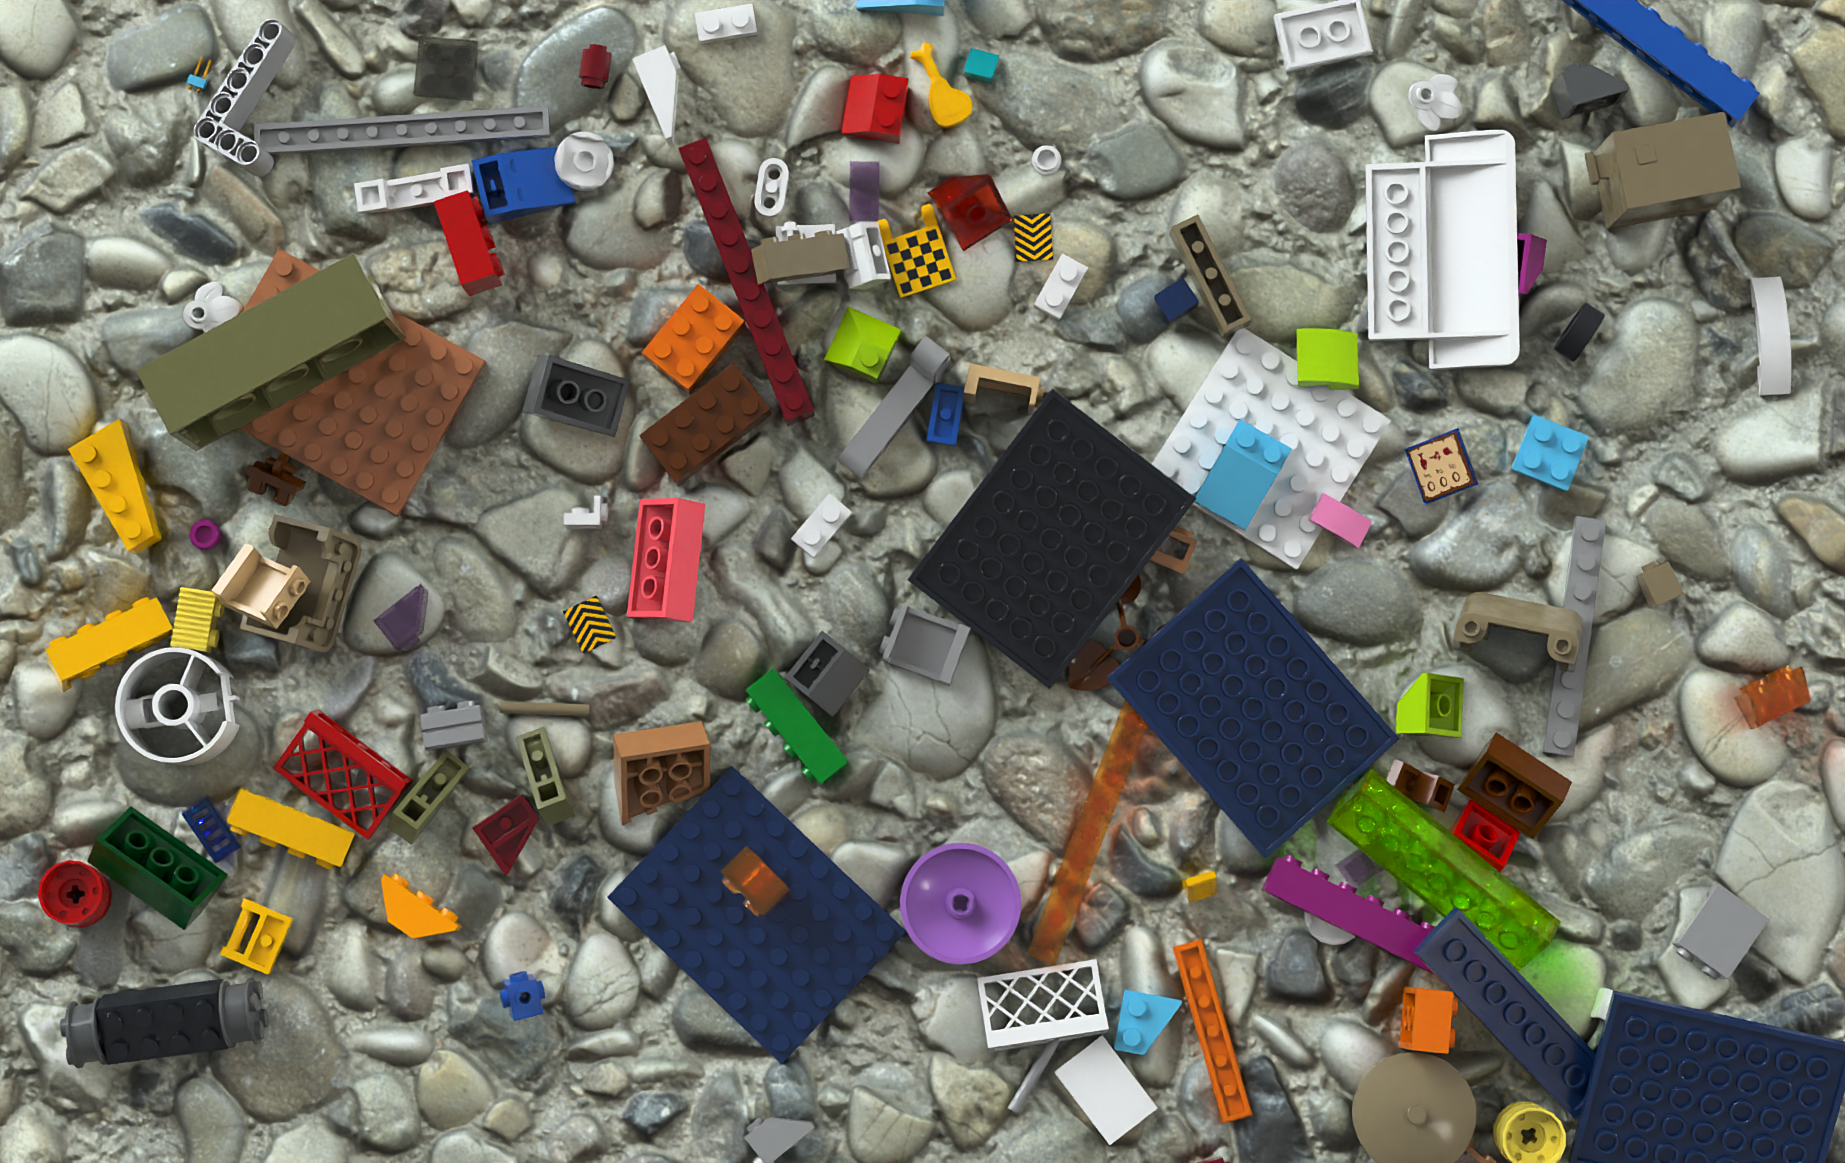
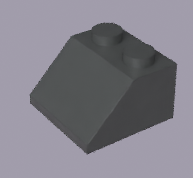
M1580 63L1563 68L1564 72L1558 76L1551 87L1562 120L1616 105L1630 90L1628 84L1591 64L1581 67Z

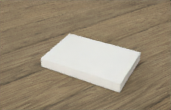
M1339 0L1278 13L1273 16L1286 73L1368 56L1373 53L1361 0Z
M1103 1035L1054 1071L1109 1145L1157 1109V1106Z

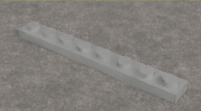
M1580 516L1574 518L1562 608L1573 610L1581 616L1583 631L1574 673L1559 670V662L1555 660L1542 753L1574 757L1606 520Z

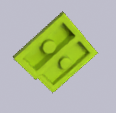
M1322 328L1296 329L1298 387L1329 385V390L1359 389L1357 333Z

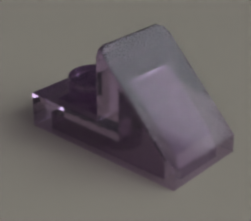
M1383 831L1335 864L1347 884L1356 888L1390 866L1401 857V854L1386 832Z

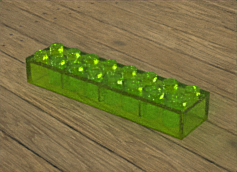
M1370 769L1336 803L1326 823L1444 918L1454 907L1460 909L1518 972L1552 943L1561 921L1373 769Z

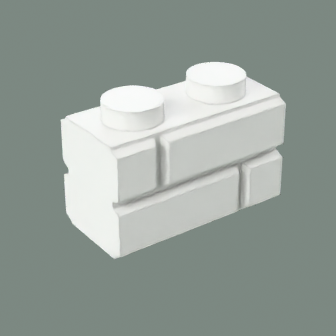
M859 222L836 231L837 234L844 233L850 269L844 271V278L849 285V289H868L891 280L878 222Z

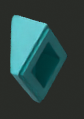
M971 48L963 71V77L992 84L999 55Z

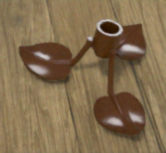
M1139 574L1116 603L1121 626L1115 632L1116 643L1107 651L1097 641L1091 640L1084 644L1069 664L1068 686L1071 689L1090 691L1107 686L1110 682L1106 677L1119 666L1118 661L1110 655L1119 648L1131 650L1138 643L1144 644L1149 639L1139 637L1137 629L1126 623L1122 603H1131L1138 597L1141 591ZM1165 624L1159 626L1157 631L1160 630Z

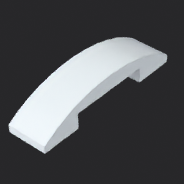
M469 163L440 168L439 172L388 181L382 178L354 183L358 213L387 212L433 205L436 200L466 190L470 194H474Z
M1781 277L1751 278V302L1756 314L1760 365L1757 366L1759 396L1790 394L1791 340L1788 310Z

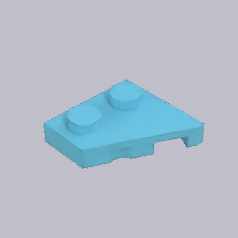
M1124 990L1113 1049L1144 1055L1181 1006L1182 1000Z

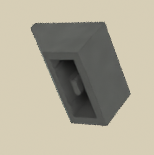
M821 631L785 676V680L830 716L834 717L870 670L834 639Z

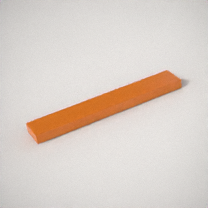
M1202 939L1172 947L1222 1123L1252 1116Z

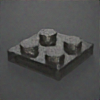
M419 36L413 94L419 97L473 101L479 42L475 40Z

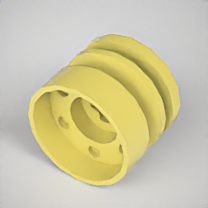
M1517 1101L1507 1105L1497 1115L1493 1124V1141L1501 1155L1511 1163H1556L1562 1157L1565 1150L1566 1133L1561 1121L1552 1112L1531 1101ZM1523 1129L1532 1134L1529 1139L1524 1138L1520 1134Z

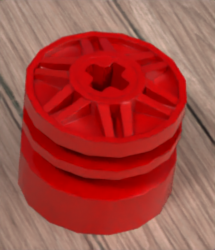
M67 860L55 864L46 871L39 883L38 898L41 908L48 917L69 927L85 928L95 925L105 917L111 907L113 893L109 880L101 871L81 861ZM78 889L85 893L84 897L79 898V902L73 899V895L78 894Z

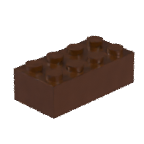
M732 363L639 436L679 487L771 416L772 413L738 367Z

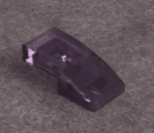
M850 161L849 221H879L880 161Z

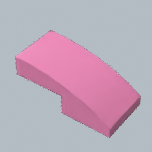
M1325 493L1321 494L1308 521L1331 532L1333 536L1357 549L1360 547L1372 523L1363 515Z

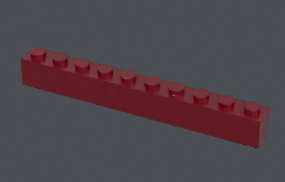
M706 137L678 148L787 426L815 416L814 409L764 284L758 285L751 250Z

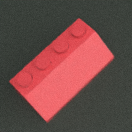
M681 498L640 499L627 617L669 622L693 621L702 531L705 519V503Z

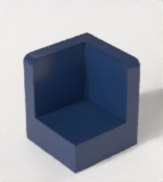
M1181 278L1154 296L1155 302L1166 317L1164 321L1167 326L1196 309L1199 304L1198 299L1184 278Z

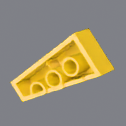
M241 786L238 788L226 817V822L232 825L231 831L246 837L249 832L260 836L259 842L274 848L277 843L289 847L287 853L302 859L308 854L317 858L316 864L331 870L334 865L342 866L355 835L350 830L318 817L309 816L307 813L293 807L281 805L279 802L266 796L253 794Z

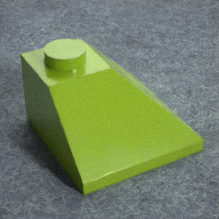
M848 306L824 361L879 384L902 330Z
M1422 673L1397 703L1396 733L1413 736L1462 738L1464 678Z

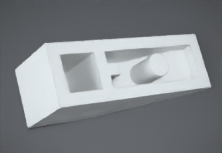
M664 45L632 60L667 144L671 145L674 143L678 92L676 70L680 69V65L675 53L668 54Z

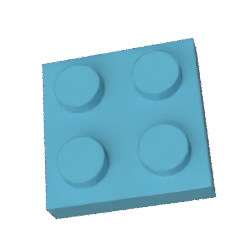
M1533 414L1510 470L1566 493L1589 436Z

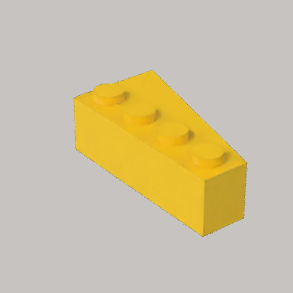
M119 418L68 450L129 552L138 554L162 538L152 504L148 498L146 483L138 464V456L131 440L129 425Z
M149 597L142 598L133 603V608L122 613L121 610L114 611L105 617L106 621L96 626L93 623H89L77 630L78 634L68 639L65 636H61L49 643L50 647L45 649L46 657L62 691L65 692L72 688L70 682L77 678L88 680L97 675L96 673L101 670L100 666L105 663L107 666H114L124 661L129 656L128 651L133 649L134 653H139L171 636L173 628L157 597L151 600Z

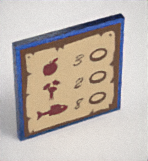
M1459 428L1405 449L1424 505L1479 485Z

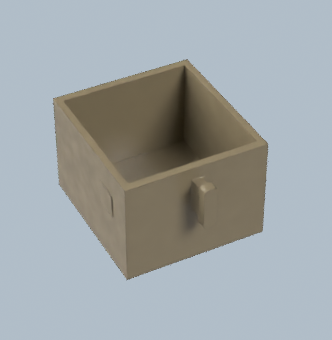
M1725 112L1612 132L1595 152H1587L1584 155L1590 184L1598 186L1607 230L1718 209L1717 205L1734 190L1741 188Z

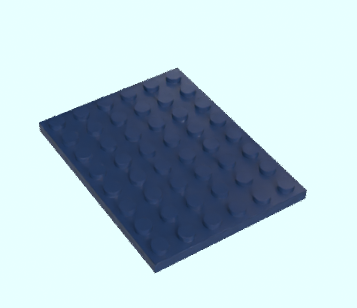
M1239 558L1106 677L1110 684L1265 859L1399 740V737L1242 558Z
M733 766L722 775L607 897L781 1064L907 932Z
M1613 990L1568 1162L1825 1163L1845 1092V1042Z

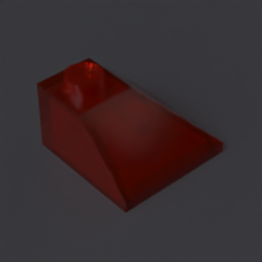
M989 174L951 177L927 192L939 216L963 251L1013 220Z

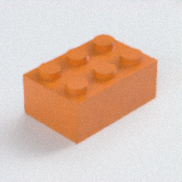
M697 284L642 351V354L647 361L691 395L746 328L745 320L701 285Z
M1404 987L1399 1040L1400 1048L1449 1053V1047L1453 1048L1455 1043V1029H1451V1018L1456 1017L1458 1010V999L1453 998L1454 992Z

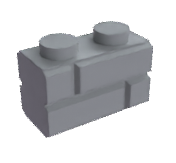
M464 701L456 703L457 709L445 710V705L427 708L426 714H420L425 750L435 751L488 742L483 706L475 705V701Z

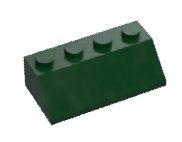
M132 806L95 840L87 860L89 864L183 930H186L203 912L228 876L226 872Z

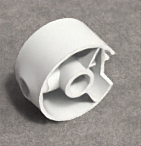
M172 647L148 653L128 669L117 690L115 711L123 736L135 750L156 761L189 766L213 759L229 746L240 727L239 724L235 723L233 702L239 701L240 698L231 695L229 678H233V675L215 659L193 650ZM191 657L180 685L169 684L161 687L153 695L141 696L135 699L141 683L154 668L171 659ZM206 663L217 675H220L226 721L222 722L218 733L213 739L210 738L200 723L203 722L206 712L219 710L216 692L200 694L195 691ZM185 695L188 701V709L181 718L175 719L171 712L172 704L178 696ZM161 726L190 729L204 747L188 756L166 758L156 753L145 743L138 729Z

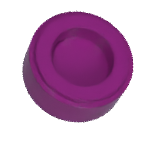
M200 520L190 529V541L201 550H212L221 540V531L212 521Z

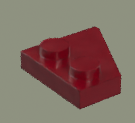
M521 793L473 826L472 829L506 876L512 869L540 817L524 794Z

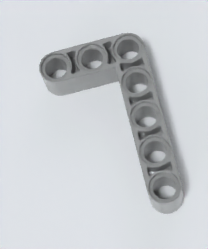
M273 18L267 19L260 25L194 127L195 138L212 152L258 177L265 176L272 170L274 164L273 157L255 141L242 135L239 131L291 53L296 41L294 34L277 19Z
M925 336L912 352L909 368L843 450L838 461L858 477L863 478L933 390L936 382L938 383L950 367L951 354Z

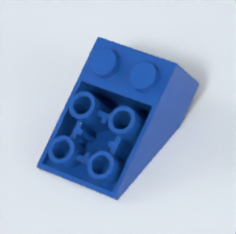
M558 147L499 153L471 160L485 218L489 224L576 203L572 188L559 178L555 169L554 157Z

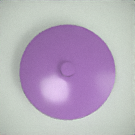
M951 843L929 851L912 866L902 887L900 911L908 935L923 952L945 963L971 964L991 957L1010 940L1020 918L1021 894L1013 872L997 854L975 844Z

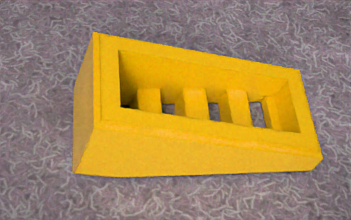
M1213 870L1182 881L1187 900L1190 903L1214 896L1217 893V877Z

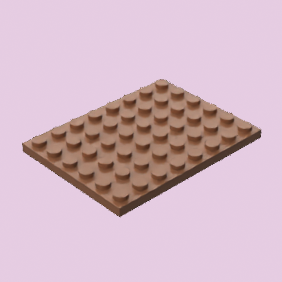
M279 248L243 312L320 270ZM392 310L406 339L239 429L399 517L486 361Z

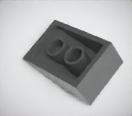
M537 355L522 412L615 437L630 380L551 355Z

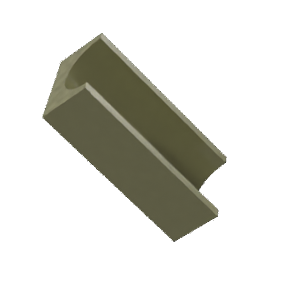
M351 254L136 369V372L169 434L191 449L198 451L406 339V336L372 275L366 276L356 256Z

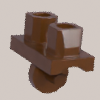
M281 453L277 459L267 456L265 463L257 460L253 466L248 465L245 474L250 476L247 487L249 491L263 495L267 490L268 484L277 487L273 500L283 506L291 504L296 493L304 489L306 481L293 476L296 467L287 464L289 455Z

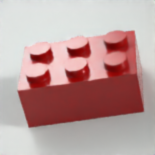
M466 190L434 201L461 286L467 294L472 296L502 286L500 277L504 276L505 272L496 252L492 253L491 249L496 248L491 231L488 230L487 225L482 223L487 219L478 197L472 198L469 191Z

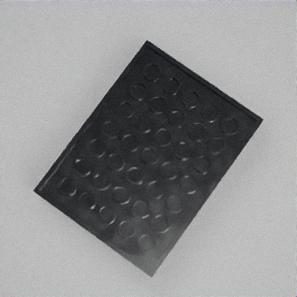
M1052 389L907 580L965 625L971 627L974 632L1047 688L1051 689L1197 498Z

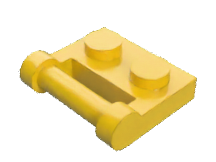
M244 898L241 904L243 909L227 946L223 945L220 955L270 975L294 918ZM253 913L259 914L261 916L245 953L237 951Z

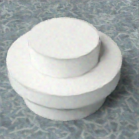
M1041 146L1033 153L1032 166L1039 174L1052 175L1060 168L1061 155L1054 147Z

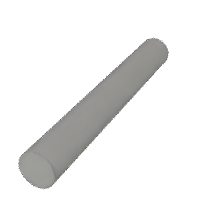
M1055 1038L1054 1041L1045 1043L1008 1106L1009 1109L1017 1114L1020 1112L1059 1045L1060 1041L1058 1040L1060 1038Z

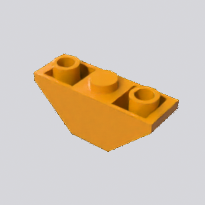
M394 873L393 876L389 874L382 876L381 884L387 920L411 938L417 939L455 932L461 929L462 925L456 922L459 917L445 907L441 911L433 906L434 899L421 890L417 894L407 887L410 882L397 873Z

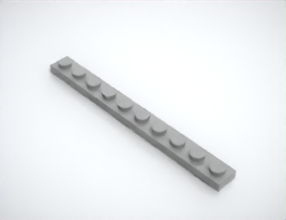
M548 106L254 124V141L270 155L551 137Z

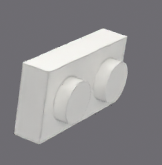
M753 4L695 13L700 44L758 35Z
M1062 253L1035 301L1034 307L1060 321L1088 267Z
M829 493L793 535L791 540L812 558H815L852 515V512Z

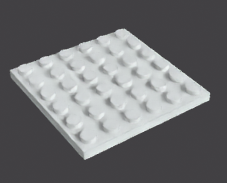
M1242 328L1236 331L1152 465L1196 497L1239 419L1292 448L1245 531L1195 502L1192 506L1296 571L1323 529L1308 521L1321 494L1325 493L1337 501H1341L1391 420L1344 390H1329V385L1298 387L1297 361L1250 331Z

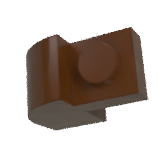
M1394 759L1391 769L1387 774L1384 788L1390 790L1392 794L1445 813L1455 784L1440 776L1420 771L1405 762Z

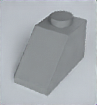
M759 1117L746 1128L749 1134L744 1138L764 1163H772L814 1129L815 1125L812 1121L768 1117L763 1121Z

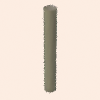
M501 701L500 713L590 716L591 705Z

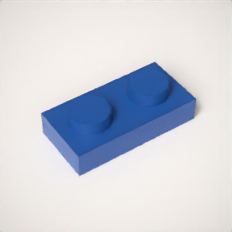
M936 382L926 442L956 447L965 387Z

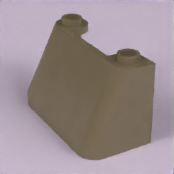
M274 514L268 534L271 544L280 548L276 563L290 569L293 565L300 567L311 582L277 629L245 615H242L239 629L325 653L331 649L335 642L360 560L361 543L357 538L332 528Z
M1483 592L1472 593L1465 599L1453 638L1455 649L1470 652L1473 644L1480 642L1482 639L1488 640L1490 626L1548 637L1547 652L1554 660L1559 662V670L1574 673L1583 631V620L1577 612Z

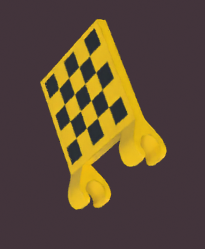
M931 204L921 207L925 228L895 238L892 237L886 219L877 221L886 258L900 299L956 280Z

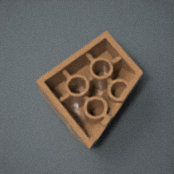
M702 721L613 734L614 783L622 826L631 823V818L644 812L650 815L657 812L656 807L671 801L679 803L710 789V742Z

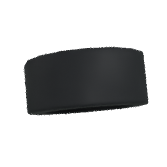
M1585 302L1561 335L1554 350L1574 362L1601 325L1605 314Z

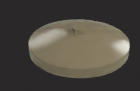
M1404 1052L1381 1060L1365 1074L1354 1095L1352 1120L1361 1146L1377 1163H1454L1464 1153L1472 1139L1476 1125V1106L1468 1083L1451 1064L1434 1055L1421 1052Z

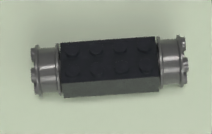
M252 977L248 978L246 983L230 985L228 981H223V979L104 994L102 998H96L91 1004L78 1005L76 1001H71L67 1006L65 1018L60 1020L61 1035L66 1037L67 1063L74 1065L76 1068H82L85 1063L99 1061L102 1065H111L234 1048L236 1043L253 1041L255 1045H258L264 1039V1027H268L269 1024L267 1010L262 1009L261 981H255Z

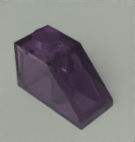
M421 583L373 620L392 646L398 651H401L403 648L405 651H408L420 641L418 637L424 631L429 591Z

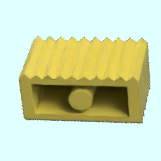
M180 588L170 646L210 654L212 647H217L219 630H215L217 618H222L224 606L213 592Z

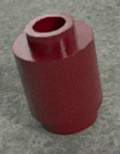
M590 44L589 49H583L579 72L581 86L604 89L605 83L608 82L612 53L607 52L606 46Z

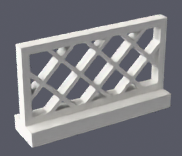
M1096 959L977 978L989 1052L1045 1044L1054 1041L1055 1038H1060L1058 1041L1108 1034L1109 1028ZM1091 968L1093 980L1086 989L1072 979L1079 969ZM1072 971V973L1069 976H1067L1063 972ZM1057 973L1066 980L1057 993H1054L1042 984L1049 974ZM1043 975L1039 981L1033 978L1035 976ZM1027 978L1036 984L1027 998L1012 989L1019 979ZM1013 980L1009 986L1004 983V981ZM998 983L1006 989L997 1003L986 996L985 984ZM1069 983L1083 992L1074 1006L1060 997ZM1093 985L1095 987L1096 996L1090 992ZM1039 987L1053 997L1044 1011L1030 1002ZM1009 992L1023 1001V1004L1014 1016L1000 1006ZM1086 995L1097 1002L1099 1014L1087 1016L1077 1009ZM1056 1000L1071 1009L1063 1020H1055L1047 1014ZM987 1002L994 1006L990 1013L988 1012ZM1026 1005H1029L1041 1014L1035 1024L1026 1025L1018 1019ZM998 1009L1011 1020L1005 1029L992 1031L990 1018ZM1074 1012L1080 1016V1017L1070 1018V1017L1073 1015ZM1044 1017L1047 1018V1019L1050 1021V1022L1040 1023V1022L1043 1020ZM1014 1022L1020 1025L1019 1027L1010 1028Z

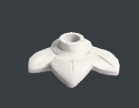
M1438 74L1429 81L1421 80L1410 87L1408 94L1409 102L1417 109L1419 122L1431 131H1437L1441 118L1454 119L1462 115L1461 102L1452 94L1458 85V81L1454 77ZM1422 90H1424L1427 93L1426 100L1423 99L1421 96Z
M210 282L201 286L196 292L195 301H191L185 306L183 320L188 327L202 330L205 333L239 315L243 307L234 298L222 296V285L220 282ZM195 310H200L204 316L198 319L192 313Z

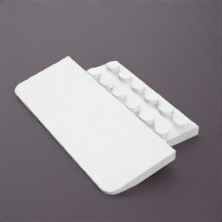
M1505 130L1426 135L1425 162L1366 164L1369 341L1429 339V371L1512 364L1518 358L1520 352L1515 140L1513 136Z

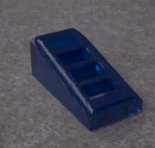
M208 795L182 811V816L215 864L241 847ZM205 808L208 809L209 812L195 820L193 817L195 814ZM214 818L216 823L202 831L200 826ZM221 828L223 833L210 841L207 839L208 835ZM228 838L230 843L215 851L213 847Z

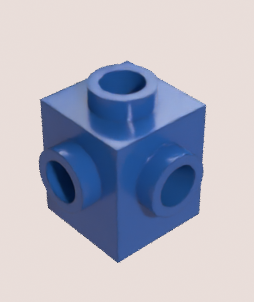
M521 971L509 975L510 979L503 981L504 990L499 991L503 1008L508 1007L513 1021L544 1014L541 999L545 998V992L541 980L537 981L533 974L527 975L526 971Z

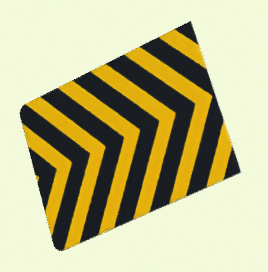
M1050 214L1015 215L1016 262L1053 260Z
M597 595L563 611L582 653H587L616 638Z

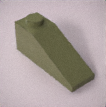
M541 727L517 736V743L536 806L546 826L548 827L575 817L572 803L546 729Z
M445 750L392 812L387 828L412 845L466 775L470 766L448 750Z

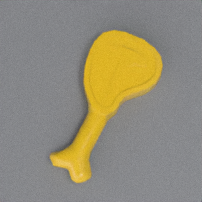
M924 42L920 50L912 51L910 58L921 62L930 78L931 87L928 94V106L934 122L941 128H952L963 123L972 114V100L965 92L952 88L947 80L941 76L932 58L933 45Z

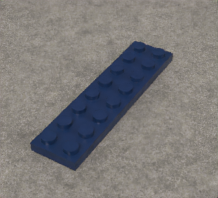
M1454 907L1413 952L1450 991L1454 992V995L1563 1110L1570 1117L1576 1119L1581 1113L1596 1053L1460 909Z

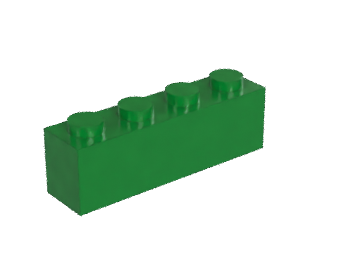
M774 668L745 690L749 694V697L745 699L755 713L761 710L768 718L764 722L766 727L774 737L780 733L787 742L782 747L793 761L797 757L800 758L805 765L801 771L812 784L818 781L820 785H823L849 764L848 760Z

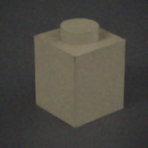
M1658 560L1641 567L1643 573L1636 576L1650 609L1684 594L1669 561L1661 565Z

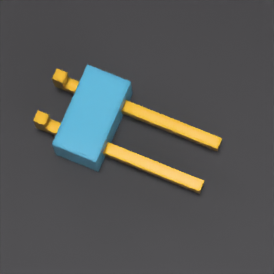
M200 57L194 75L190 74L186 82L190 85L187 88L188 90H191L192 86L198 88L196 92L199 94L201 89H206L208 81L205 78L212 63L209 60L203 78L197 77L203 57Z

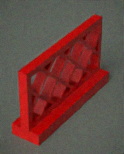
M321 710L310 711L304 720V725L273 769L369 840L400 796L410 787L414 780ZM309 730L318 736L320 749L305 751L303 738ZM325 742L328 743V744H329L330 746H332V747H327V748H326V747H325ZM299 745L300 752H294L297 746ZM337 750L340 752L344 766L329 769L326 751ZM321 752L323 770L309 772L306 754ZM300 755L303 773L293 774L283 767L291 756ZM349 760L352 761V762H353L354 764H356V765H350V766H349ZM361 768L364 770L368 784L353 786L350 769ZM344 770L347 787L332 789L330 772ZM324 773L327 790L317 792L311 788L309 775ZM304 776V782L298 777ZM372 777L376 779L379 783H373ZM385 786L393 792V795L387 803L376 804L374 787ZM368 788L371 805L356 807L353 790ZM348 791L350 808L341 810L335 806L333 793ZM327 794L328 800L322 795ZM383 807V809L381 810V812H380L379 815H378V810H377V808ZM372 809L374 822L368 830L359 824L357 811ZM351 812L352 818L346 813Z

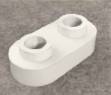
M777 158L764 161L759 169L754 203L757 212L765 218L777 217L782 213L785 205L789 171L787 165ZM770 172H779V178L776 180L770 179ZM771 199L775 201V206L773 208H766L764 203Z

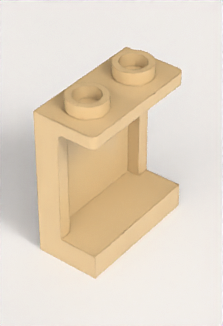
M970 363L963 402L975 404L978 387L1029 397L1030 402L1027 414L1033 415L1034 408H1038L1042 403L1045 386L1039 385L1040 377Z
M245 543L211 591L224 607L277 629L311 581L300 567L293 565L290 569L264 558L255 547Z

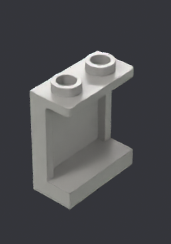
M905 603L902 604L901 609L895 608L889 625L894 626L890 637L884 636L879 649V653L884 654L882 661L950 686L971 627L960 623L959 625L909 607Z
M1712 884L1706 893L1707 899L1681 936L1675 938L1672 944L1678 948L1676 953L1689 962H1692L1694 959L1703 965L1701 971L1714 980H1717L1718 977L1729 979L1769 919L1720 884Z

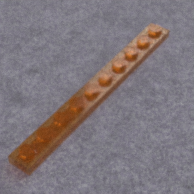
M1125 700L1026 954L1054 966L1147 727L1146 723Z

